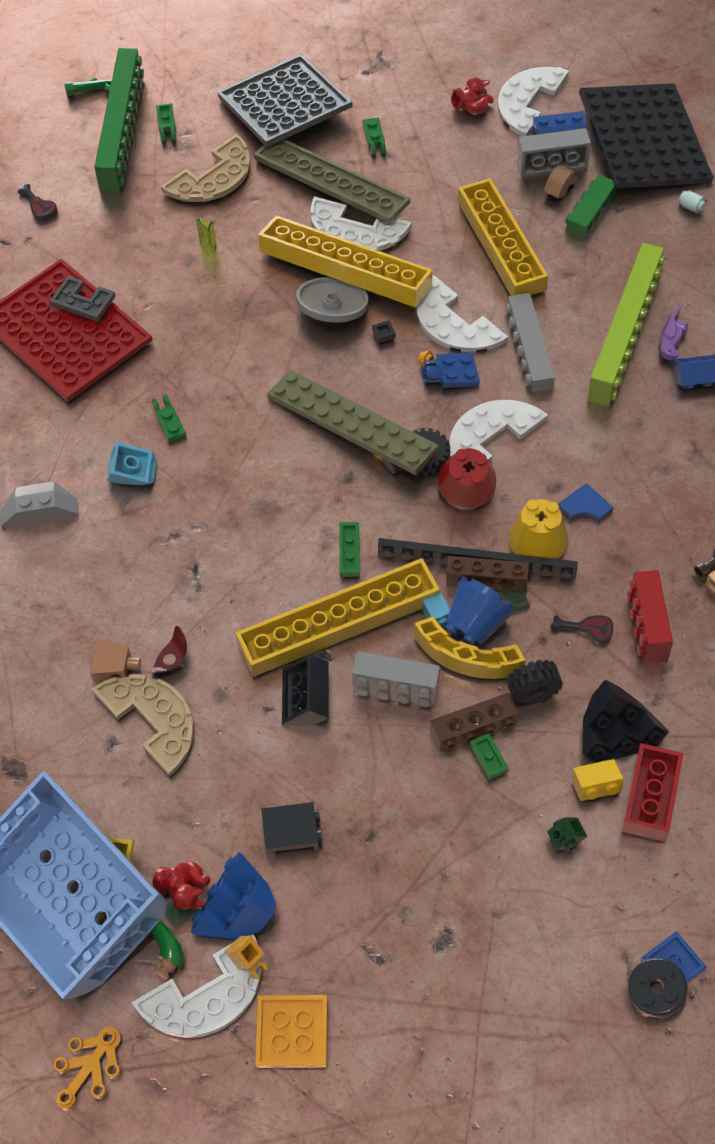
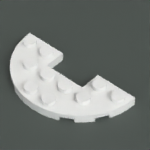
M537 67L522 71L511 77L503 85L499 93L498 108L502 121L506 122L509 125V129L522 137L528 136L533 127V117L541 116L540 111L528 107L539 91L555 96L568 77L569 70L562 69L561 67Z
M314 197L311 204V221L314 229L377 251L387 249L401 241L412 227V222L397 218L390 224L376 218L373 226L345 219L343 216L347 210L346 205Z
M432 276L431 289L416 306L419 325L430 339L445 348L450 349L452 347L461 349V352L468 353L486 348L488 351L508 342V336L484 316L469 325L448 308L458 300V295L436 276Z
M495 400L480 404L467 411L455 424L449 441L450 457L459 449L472 448L485 454L488 461L491 462L492 455L482 446L505 429L510 430L517 438L522 439L548 420V415L531 404L516 400Z
M254 934L248 935L251 936L257 943ZM228 945L213 954L214 960L223 973L219 977L185 997H182L173 979H170L136 999L132 1004L138 1014L149 1025L163 1033L184 1038L210 1035L231 1025L247 1010L258 990L261 969L259 966L256 968V973L259 976L258 979L250 977L248 970L238 969L224 952L230 946Z

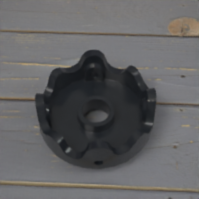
M652 958L643 961L633 970L628 982V991L634 1006L643 1016L667 1019L685 1008L688 984L683 972L675 963L662 958ZM654 982H662L664 989L659 993H655L651 990V986Z

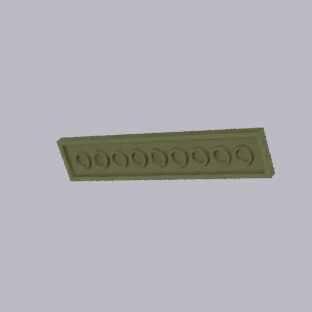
M285 139L268 147L263 145L254 154L255 160L389 224L411 203L409 197Z
M289 370L267 393L268 398L414 475H417L439 450L438 444L292 370Z

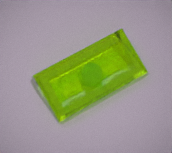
M197 218L196 223L200 245L212 255L217 247L214 223Z

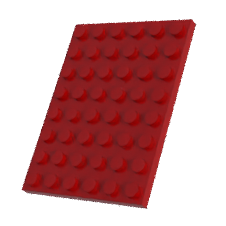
M61 258L0 300V341L69 402L152 342L153 339L152 335L113 302L99 322L51 306V298L67 276L84 282V287L78 294L80 296L90 299L97 290Z

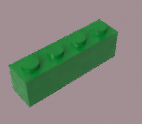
M598 174L596 179L590 182L587 192H583L580 202L575 204L573 212L569 213L566 217V232L584 239L586 238L616 193L613 180Z

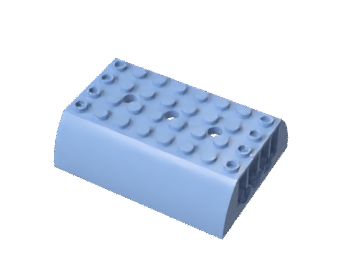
M43 770L0 817V927L62 999L75 998L96 989L111 976L162 920L166 912V901L54 778ZM50 851L52 855L51 860L45 863L43 859L44 854ZM77 881L79 889L73 894L71 892V885ZM105 912L107 921L101 925L98 918L101 913Z

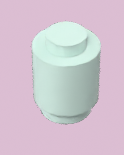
M683 191L679 198V204L683 208L696 214L700 211L702 212L706 206L705 197L692 191Z

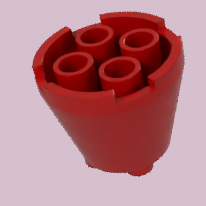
M472 448L459 449L442 465L438 476V487L442 496L451 506L462 510H473L492 498L496 488V473L485 454Z

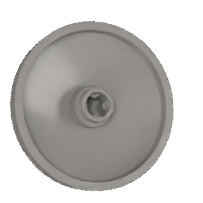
M323 277L309 280L300 285L296 292V304L304 314L314 319L326 322H346L357 319L366 312L368 295L360 287L332 277Z

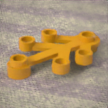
M105 1027L96 1037L82 1040L78 1037L70 1039L68 1047L72 1053L77 1054L82 1049L96 1047V1049L90 1055L67 1060L64 1057H59L54 1061L55 1070L61 1074L69 1069L82 1067L69 1087L61 1090L56 1096V1103L62 1110H71L76 1105L77 1099L75 1094L91 1072L93 1080L91 1094L96 1099H102L106 1095L100 1059L105 1052L108 1065L105 1068L107 1076L115 1079L120 1075L121 1070L117 1064L115 1048L120 1044L121 1036L116 1028ZM107 1035H112L111 1041L106 1042L104 1040ZM75 1042L80 1043L77 1049L72 1048V1045ZM60 1062H65L64 1068H57ZM116 1067V1073L109 1074L110 1068ZM98 1087L103 1088V1091H102L101 1094H99V1095H96V1094H95L96 1088H98ZM64 1095H69L67 1102L61 1101Z

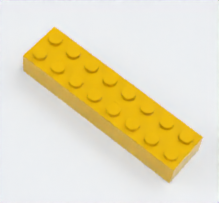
M491 178L459 187L458 204L510 295L525 293L533 295L546 291L548 275Z

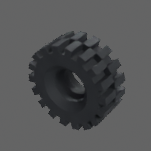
M421 428L420 432L416 429L413 431L414 433L439 446L438 452L416 476L420 477V474H422L424 478H428V475L431 474L432 477H435L436 472L439 473L442 465L450 458V442L446 440L444 434L440 436V431L436 430V432H433V428H429L428 431H425V428Z
M537 660L536 663L532 661L528 662V665L523 664L519 669H514L513 673H509L508 678H506L512 700L519 705L522 703L524 705L529 703L536 704L537 701H545V698L550 699L553 697L552 694H557L558 690L562 689L563 685L556 663L554 664L553 661L549 662V660H544L543 662Z

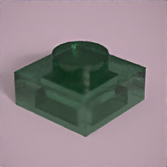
M173 900L166 904L165 915L174 928L193 916L191 909H177L173 905Z

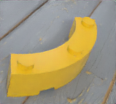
M434 616L415 623L414 637L422 649L436 662L459 674L483 679L507 678L509 673H513L514 669H519L521 665H525L526 660L517 644L501 648H491V650H481L477 646L453 640L437 623Z

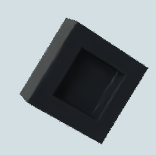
M389 320L372 325V330L378 343L396 338V333Z

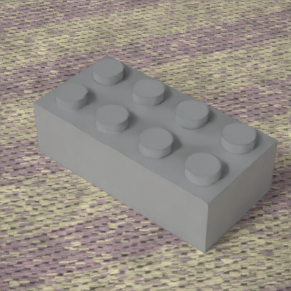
M587 129L519 137L517 165L520 176L552 173L558 165L565 166L571 170L588 168L591 142Z
M357 651L352 670L353 693H357L360 696H375L381 700H397L404 704L414 703L421 707H435L440 679L439 665Z

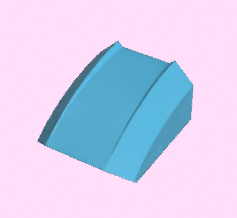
M115 442L109 459L106 480L129 485L153 483L157 468L154 452Z

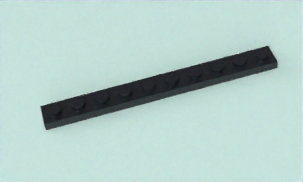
M379 538L378 555L388 558L399 557L405 560H419L423 558L424 562H440L446 565L448 556L528 562L529 574H540L546 577L557 576L564 579H576L578 561Z

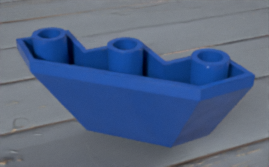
M238 852L234 858L230 857L223 867L225 869L218 882L214 883L208 891L207 895L209 897L205 902V906L193 916L191 920L193 923L192 934L237 940L240 936H248L261 931L274 916L276 902L268 883L244 855Z

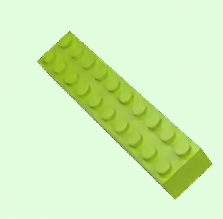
M642 242L593 370L587 401L609 407L611 400L615 401L617 387L621 385L622 374L626 372L628 366L627 360L631 358L632 347L636 345L638 334L636 333L641 331L642 320L646 318L648 307L646 306L651 304L653 298L651 293L656 291L658 284L656 280L660 279L663 268H660V266H663L665 256L662 255V247Z

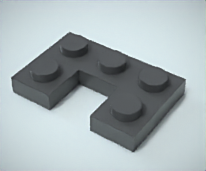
M67 276L51 298V306L99 322L116 297L115 292L98 287L89 299L78 295L84 287V282Z

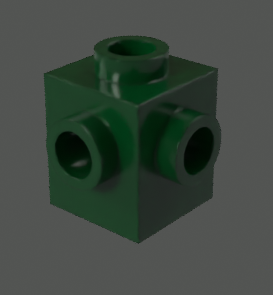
M578 817L561 818L555 821L553 827L547 831L553 847L556 850H566L567 852L575 850L578 847V843L588 837Z

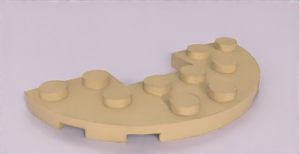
M235 134L212 150V156L220 162L198 177L185 169L160 186L161 191L172 198L188 202H204L226 196L245 180L249 172L250 155L246 143L238 134Z
M129 674V677L118 679L114 677L92 688L94 695L117 720L133 708L146 719L158 733L142 744L143 748L169 777L175 773L190 751L194 730L190 709L182 695L165 681L148 678L146 675Z

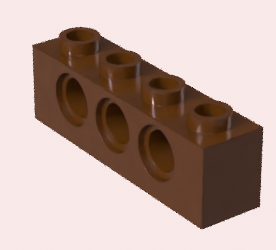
M448 556L446 583L447 586H458L461 578L465 576L467 578L466 581L471 582L474 579L493 590L527 592L529 563Z
M508 692L430 720V730L440 751L444 749L451 750L463 742L470 743V741L488 733L492 735L496 730L513 727L518 723L519 713ZM495 714V715H498L499 717H498V718H492V717H490V715ZM476 721V722H478V723H480V724H479V725H472L471 722ZM454 728H456V729H459L460 731L455 733V732H452L451 730L454 729Z

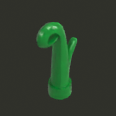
M93 78L85 82H65L66 94L70 96L75 95V93L102 88L110 91L112 80H97V78Z

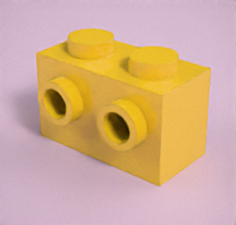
M612 759L573 768L572 783L580 801L593 800L598 797L621 793L623 777L615 760Z

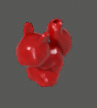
M471 77L467 80L464 91L459 87L453 89L451 95L452 106L456 110H467L473 115L484 113L488 108V103L492 104L494 99L491 95H483L480 99H478V96L482 93H487L485 86L490 84V80Z
M183 861L176 866L168 868L159 867L154 873L152 883L161 895L170 892L171 897H173V905L177 909L187 910L192 907L205 906V902L198 899V896L203 891L189 885V882L196 887H207L211 879L208 875L203 876V870L197 863Z

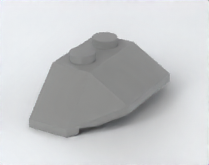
M55 481L16 487L0 509L1 528L79 516L77 498Z

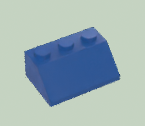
M578 111L533 117L532 134L538 135L587 129L584 112Z
M715 354L671 360L676 383L683 386V388H694V384L711 386L715 382Z

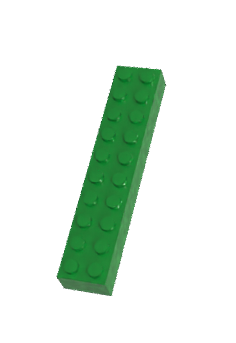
M118 48L94 166L100 192L120 193L121 185H124L123 174L127 170L126 161L129 160L128 149L131 148L130 137H133V125H135L136 121L135 113L138 111L137 101L140 100L139 90L142 89L141 78H144V69L141 68L142 57L138 54V48Z

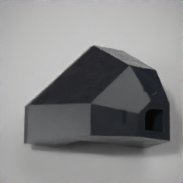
M605 679L592 694L583 717L582 754L597 763L638 753L640 743L657 747L669 731L641 702L621 687Z

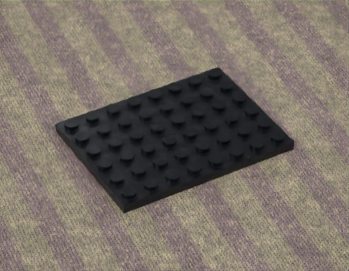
M675 83L580 88L579 95L610 179L613 180L614 189L712 183L714 177Z

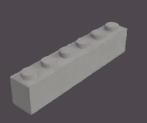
M530 293L508 296V304H505L506 314L510 315V328L514 329V342L518 343V356L522 357V370L526 371L527 386L530 385L531 392L554 389L555 376Z

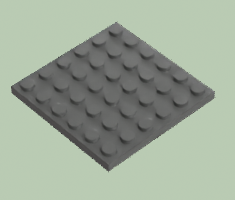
M302 54L217 91L220 100L266 147L353 107L352 101Z

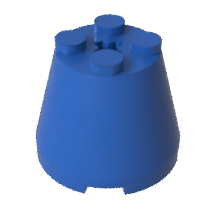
M463 576L458 583L445 628L449 630L448 633L458 639L460 636L463 637L467 644L480 646L512 615L515 607L509 601L504 603L503 598L498 595L499 593L474 579L471 582L466 581L467 578Z

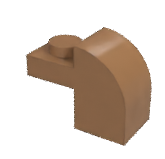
M558 165L550 174L543 191L557 198H564L569 185L577 183L578 177L574 176L575 171Z

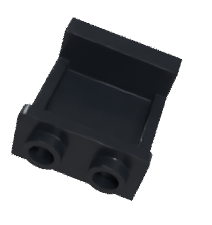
M313 802L261 808L267 857L276 856L275 851L306 847H314L315 851L319 850L318 843L323 842L321 829L317 830L316 823L320 822L319 809L314 810Z

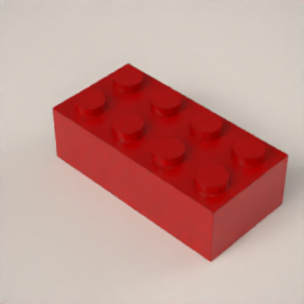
M659 570L634 572L633 579L629 582L630 591H627L628 603L632 604L630 610L631 620H635L636 624L634 626V636L639 640L637 645L638 656H642L643 664L668 662L673 638Z
M640 743L622 832L666 842L670 830L684 753Z

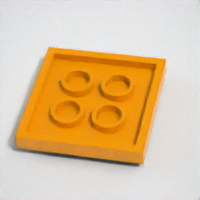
M258 995L256 1068H327V995Z

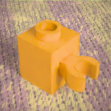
M240 936L224 951L238 969L248 970L250 977L253 979L259 978L256 973L258 966L262 971L268 969L264 962L258 961L264 955V952L251 936Z

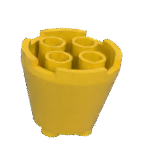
M531 499L527 502L509 532V547L514 554L559 559L565 555L569 538L558 504L544 499Z

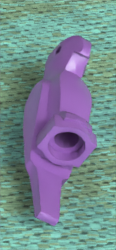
M678 305L661 332L660 354L661 357L667 360H674L679 356L680 351L675 348L679 344L681 337L688 331L686 321L679 318L675 320L681 310V305Z

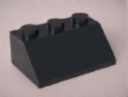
M310 654L283 668L282 725H316L328 719L329 662Z

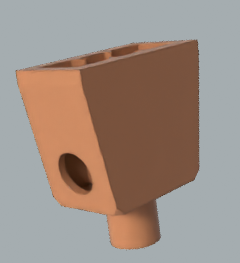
M102 639L96 640L90 671L93 683H102L114 677L116 679L127 677L129 669L140 670L141 658L131 657L129 646Z

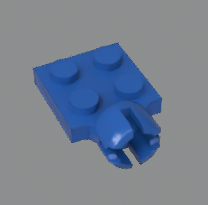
M473 353L437 354L436 360L425 361L422 368L423 377H429L423 378L425 382H440L443 388L479 386L480 383Z

